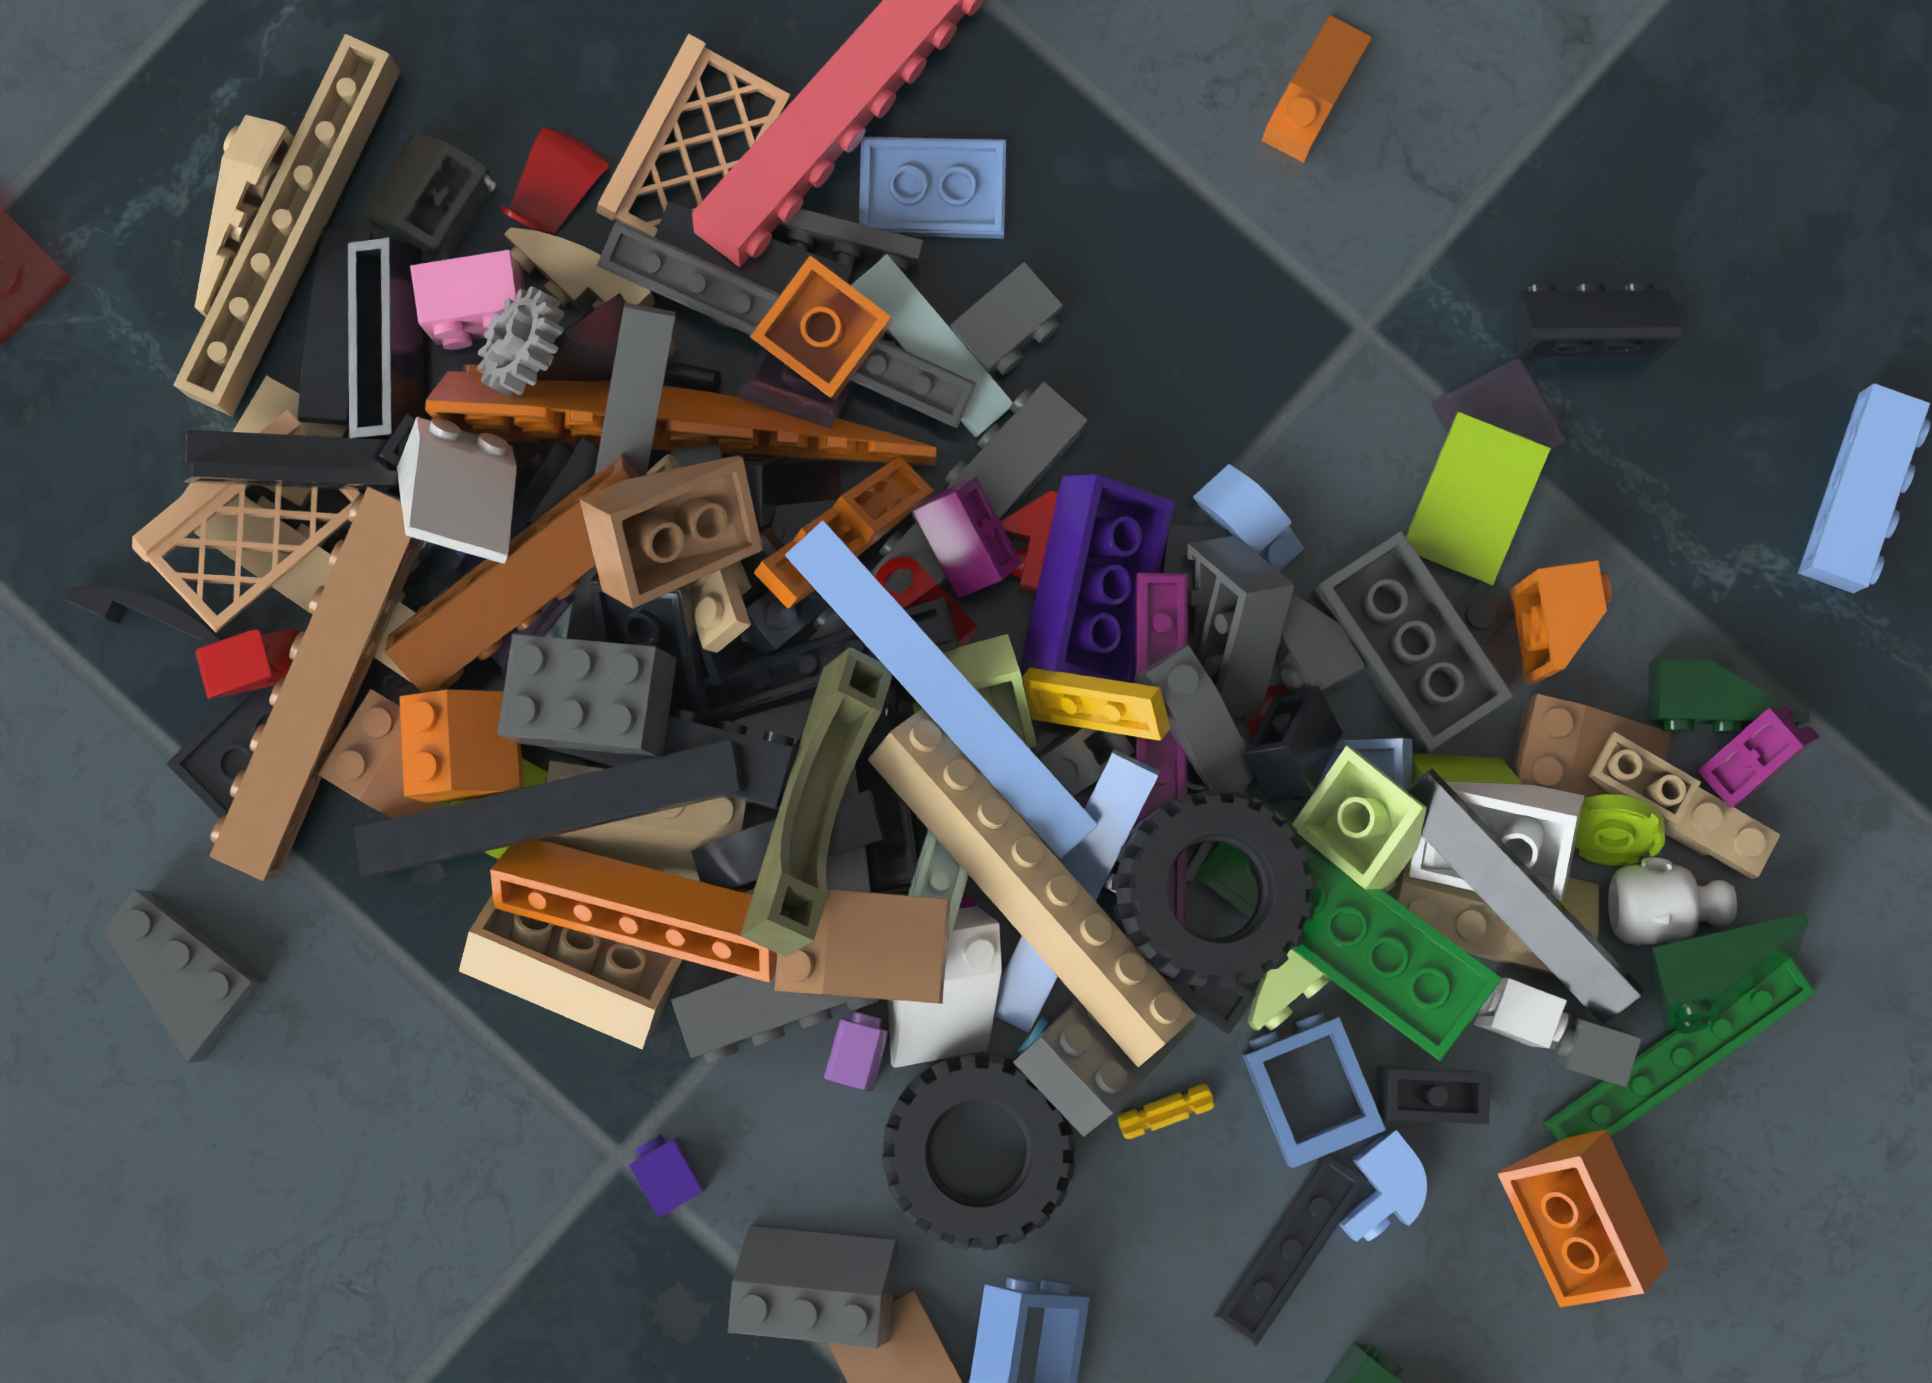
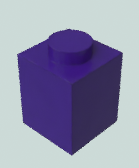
M661 1134L635 1149L640 1158L629 1164L659 1218L707 1189L678 1136L666 1143Z

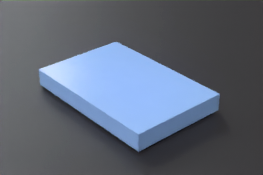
M863 137L861 140L859 224L909 237L1004 239L1006 140Z

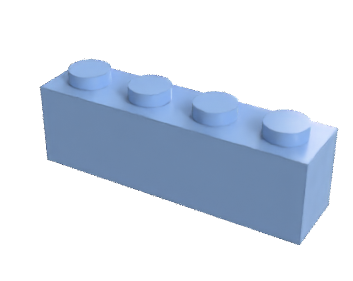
M1875 383L1859 393L1798 574L1851 593L1867 588L1869 583L1874 584L1877 581L1884 565V557L1879 555L1884 539H1889L1892 536L1899 521L1900 512L1894 510L1900 492L1905 493L1915 473V466L1910 464L1915 447H1921L1929 432L1930 420L1925 419L1930 403Z

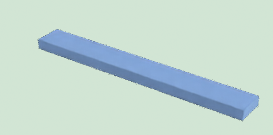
M823 520L785 554L788 560L1059 859H1062L1098 826L1093 818Z

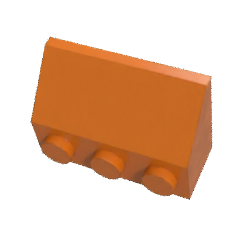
M1599 560L1537 569L1509 589L1512 611L1515 616L1514 623L1525 686L1534 685L1565 669L1606 613V603L1611 602V585L1607 573L1600 572Z
M1607 1129L1564 1138L1503 1168L1498 1173L1560 1308L1644 1294L1670 1265Z

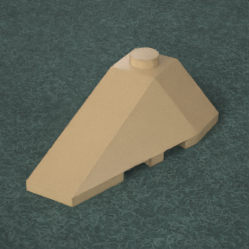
M245 115L240 126H234L225 139L223 147L225 153L221 161L195 301V308L205 317H207L294 139L290 131L277 122Z

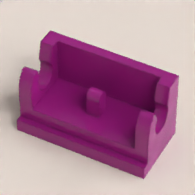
M977 476L932 496L933 500L913 510L920 527L958 598L1002 581L1022 563Z
M1773 706L1769 707L1698 770L1730 809L1748 800L1820 738L1812 727L1804 726L1801 729L1792 721L1790 717L1795 713L1792 708L1783 706L1775 710Z

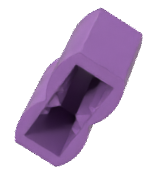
M852 1011L850 1019L840 1018L824 1075L825 1079L866 1091L874 1089L889 1036V1030L881 1028L883 1018L857 1011Z

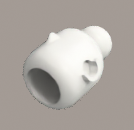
M1660 857L1644 858L1641 864L1626 865L1618 869L1611 878L1608 895L1611 928L1621 941L1635 944L1636 946H1641V944L1665 945L1691 939L1698 929L1699 922H1707L1713 927L1721 928L1735 921L1737 913L1736 892L1733 885L1723 880H1715L1706 886H1698L1694 875L1687 868L1672 864L1669 860Z

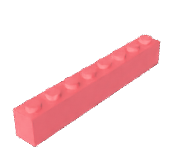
M883 0L692 212L694 233L739 268L750 256L753 258L760 256L772 239L771 232L781 221L788 223L795 217L803 204L802 197L813 185L819 188L826 182L834 169L835 164L833 162L844 150L850 153L858 146L865 134V126L874 116L881 118L889 111L896 99L895 93L905 81L911 84L919 77L925 68L926 58L936 47L939 50L943 49L954 36L957 29L956 24L965 14L972 16L980 8L984 0Z

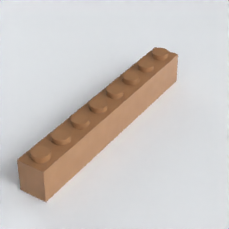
M367 487L365 494L360 493L351 506L348 516L349 521L352 522L345 541L339 540L330 555L329 567L333 569L326 585H321L312 597L309 605V613L313 614L306 632H300L291 646L289 658L293 660L286 678H280L273 688L269 700L270 705H273V709L267 723H262L252 737L250 743V750L254 752L247 769H242L236 776L230 790V795L234 797L228 814H224L218 819L211 834L210 840L215 844L209 857L262 881L279 878L321 781L322 777L317 775L339 739L424 541L405 534L401 498L381 489Z

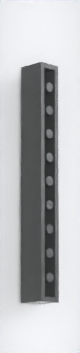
M1045 382L1035 391L1027 387L1010 407V410L1015 414L1003 427L998 423L992 425L977 443L982 450L970 463L962 459L944 480L949 484L946 488L948 489L977 476L1000 521L1004 520L1087 427L1088 420ZM930 495V496H929L924 502H922L920 505H922V504H924V503H926V502H928V501H930V500H933L932 495ZM913 513L912 518L916 520V523L905 535L897 531L888 539L879 551V554L884 558L870 573L875 577L878 570L886 562L898 557H909L918 561L931 578L943 588L949 580ZM906 569L894 571L887 579V589L895 593L907 590L913 583V573ZM829 606L813 623V626L818 631L809 640L849 628V626ZM798 640L792 646L800 644L802 642ZM814 695L730 722L748 727L747 736L763 739L764 732L770 731L794 738L792 747L797 749Z

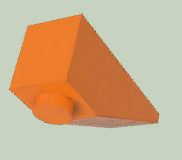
M1329 15L1267 123L1261 141L1304 163L1372 37Z

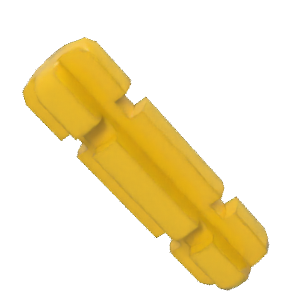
M1199 1084L1188 1088L1186 1094L1182 1095L1181 1092H1177L1142 1105V1110L1137 1111L1134 1108L1120 1113L1117 1116V1121L1122 1135L1126 1139H1133L1144 1135V1130L1150 1128L1151 1131H1155L1190 1118V1113L1195 1112L1198 1115L1212 1110L1215 1107V1102L1207 1084Z

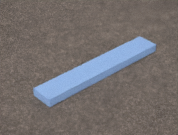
M1116 749L1113 750L1084 809L1098 826L1062 859H1059L1095 901L1160 773L1159 770ZM1021 936L1000 978L994 1016L1030 1033L1058 976L1023 936Z

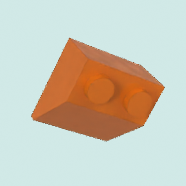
M441 690L399 696L404 797L431 805L477 799L524 788L521 744L497 735L504 691Z

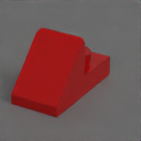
M1050 491L1000 521L1009 539L1029 543L1028 549L1018 547L1017 555L1022 563L1012 573V576L1021 578L1019 591L1031 594L1037 593L1059 492Z
M296 628L261 635L260 629H254L197 649L195 653L207 698L211 699L275 686L280 678H286L293 662L289 658V653L298 635Z

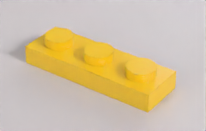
M1031 667L1022 676L1032 720L1159 741L1171 729L1160 687Z

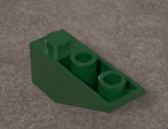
M1659 659L1649 664L1648 723H1664V731L1693 732L1694 724H1713V733H1741L1744 730V725H1750L1772 706L1775 710L1783 706L1792 708L1795 713L1790 718L1797 726L1810 722L1809 714L1711 660Z

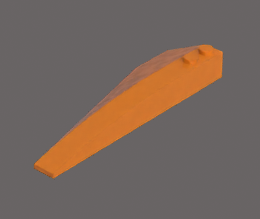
M463 365L462 372L447 371L426 399L425 410L432 418L448 420L456 424L460 430L478 436L481 433H490L508 442L540 443L543 438L558 442L561 445H577L581 438H584L594 446L600 447L611 381L536 380L534 386L526 383L523 394L518 395L513 392L508 397L480 381L483 374L477 371L478 365ZM667 386L662 387L651 450L672 451L674 448L718 445L724 454L783 455L788 458L838 459L841 461L890 463L901 456L911 465H937V447L889 432L792 407L742 397Z

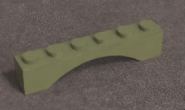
M852 647L823 667L740 935L784 957L798 951L815 939L828 895L826 865L836 814L856 760L882 712L893 675L882 662Z

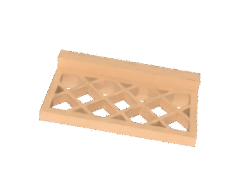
M688 34L599 200L597 213L613 222L616 219L655 238L658 230L656 227H659L662 218L645 222L630 214L629 211L636 198L657 191L664 213L667 200L663 189L689 182L698 207L702 202L696 180L722 173L724 178L739 161L726 163L718 138L744 131L749 148H751L781 114L790 94L705 48V42ZM708 64L726 73L731 91L705 97L700 78ZM735 79L747 86L738 89ZM694 89H696L699 100L687 103ZM760 92L776 101L768 116L748 121L741 96ZM734 98L741 124L716 131L708 105ZM702 108L709 133L683 140L677 122L681 113ZM763 126L756 140H754L751 129ZM673 130L677 142L665 145ZM712 140L719 166L693 173L686 147ZM679 149L687 175L661 182L655 166L657 158L661 154ZM651 172L654 184L643 187Z
M287 409L258 432L306 436L300 429V423ZM197 483L132 536V548L146 563L149 561L217 633L349 521L348 516L351 506L360 492L358 490L339 489L351 503L338 514L316 512L318 488H311L310 512L280 510L281 487L279 486L275 488V508L260 509L244 507L245 490L251 485ZM239 496L238 507L227 506ZM216 514L238 516L237 541L207 540V521ZM244 516L274 518L273 544L242 542ZM280 519L310 521L309 539L300 546L279 544ZM316 521L328 522L315 533ZM201 527L200 539L188 538ZM177 546L199 548L198 574L175 572L163 558ZM205 548L236 550L235 576L204 574ZM242 550L272 552L271 571L263 578L240 576ZM278 553L290 554L278 564ZM186 582H198L197 594ZM203 583L234 584L233 603L218 616L202 600ZM240 585L252 586L239 597Z

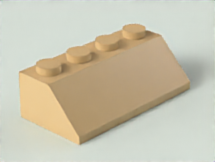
M550 761L546 783L602 770V768ZM726 796L542 838L541 840L700 881L691 850L746 830L751 803Z
M1406 866L1396 878L1395 882L1397 885L1393 887L1391 897L1468 954L1555 976L1475 891L1409 877L1410 869ZM1569 877L1562 904L1597 940L1599 932V885Z
M492 894L469 930L459 972L643 1050L661 1016L684 959L495 909Z

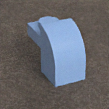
M1230 464L1193 496L1216 529L1228 530L1227 537L1237 536L1279 572L1305 549L1289 527L1292 523L1279 505L1256 482Z
M1388 1128L1351 1158L1376 1190L1348 1212L1339 1223L1347 1235L1356 1242L1362 1237L1370 1241L1381 1234L1391 1224L1387 1218L1391 1213H1394L1402 1223L1409 1226L1418 1217L1425 1203L1427 1179L1423 1165L1398 1131Z

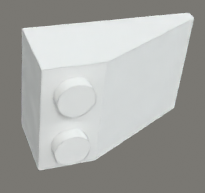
M416 417L397 466L405 534L505 564L509 552L517 468L512 446L494 434L481 433L478 436L462 431L456 424L445 419L433 418L429 421Z
M1446 782L1562 903L1567 889L1584 795L1537 785ZM1421 835L1418 849L1412 856L1409 877L1474 891Z
M978 906L958 910L952 934L949 940H947L943 1004L887 1000L891 1065L894 1068L988 1051L1002 972L999 922Z

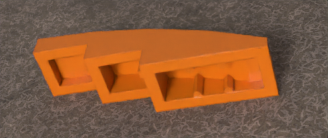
M899 456L841 495L831 509L801 528L791 542L763 560L754 574L790 609L813 592L815 588L788 560L785 554L822 520L851 552L858 557L924 502L934 490Z

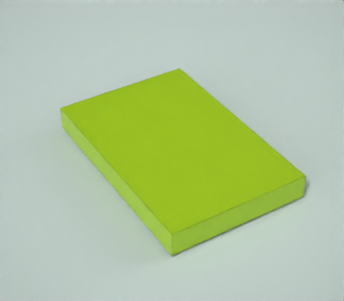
M1457 412L1405 536L1418 556L1493 585L1551 448Z

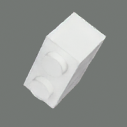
M1502 978L1500 984L1478 1011L1474 1025L1527 1046L1550 1048L1552 1040L1558 1042L1565 1031L1568 1013L1563 1012L1567 1000L1510 978Z

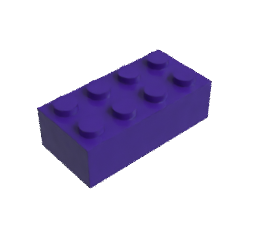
M1098 474L1062 476L1020 669L1028 670L1031 667L1135 683L1137 573L1160 572L1174 501Z

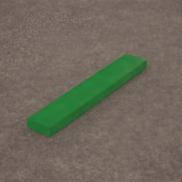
M1791 957L1717 1019L1708 1021L1709 1026L1707 1028L1687 1034L1679 1033L1678 1028L1672 1029L1637 1054L1627 1087L1600 1080L1545 1119L1543 1123L1557 1142L1564 1138L1607 1129L1612 1138L1813 996L1817 991Z

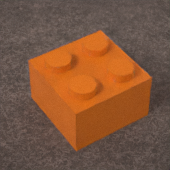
M810 255L750 338L827 396L836 400L895 319Z

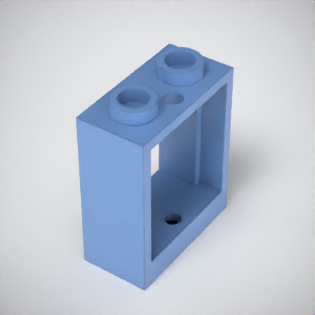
M1323 1011L1295 1022L1298 1031L1280 1038L1278 1031L1275 1030L1250 1040L1252 1050L1242 1053L1285 1162L1291 1168L1386 1130L1340 1018L1330 1017L1326 1019ZM1330 1035L1361 1114L1294 1140L1263 1062Z
M1007 1277L1006 1285L985 1284L969 1383H1017L1028 1307L1045 1308L1034 1383H1077L1090 1297L1071 1293V1283L1052 1279H1041L1040 1287H1037V1281L1018 1277Z

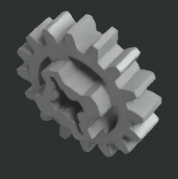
M531 286L527 292L523 289L518 290L515 301L509 298L505 300L504 312L501 315L496 312L487 325L489 330L485 331L483 335L487 339V343L478 351V355L484 358L477 367V371L483 374L480 380L482 383L508 397L513 392L518 395L523 394L526 383L532 386L536 384L537 372L540 369L543 371L548 369L554 358L553 353H556L558 347L554 344L555 338L559 337L564 330L563 327L557 325L564 317V311L558 309L560 301Z

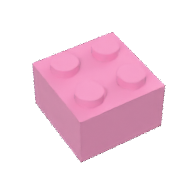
M509 250L410 265L419 325L436 345L443 344V348L448 350L466 348L472 345V340L485 338L483 335L485 331L489 330L487 325L496 312L500 315L504 312L505 300L509 298L515 301L518 290L523 289L526 291L524 273Z

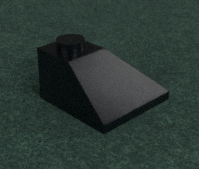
M621 293L564 329L563 333L555 338L554 344L558 347L556 353H553L554 358L546 371L540 369L537 372V380L598 381L613 372L624 303H627Z

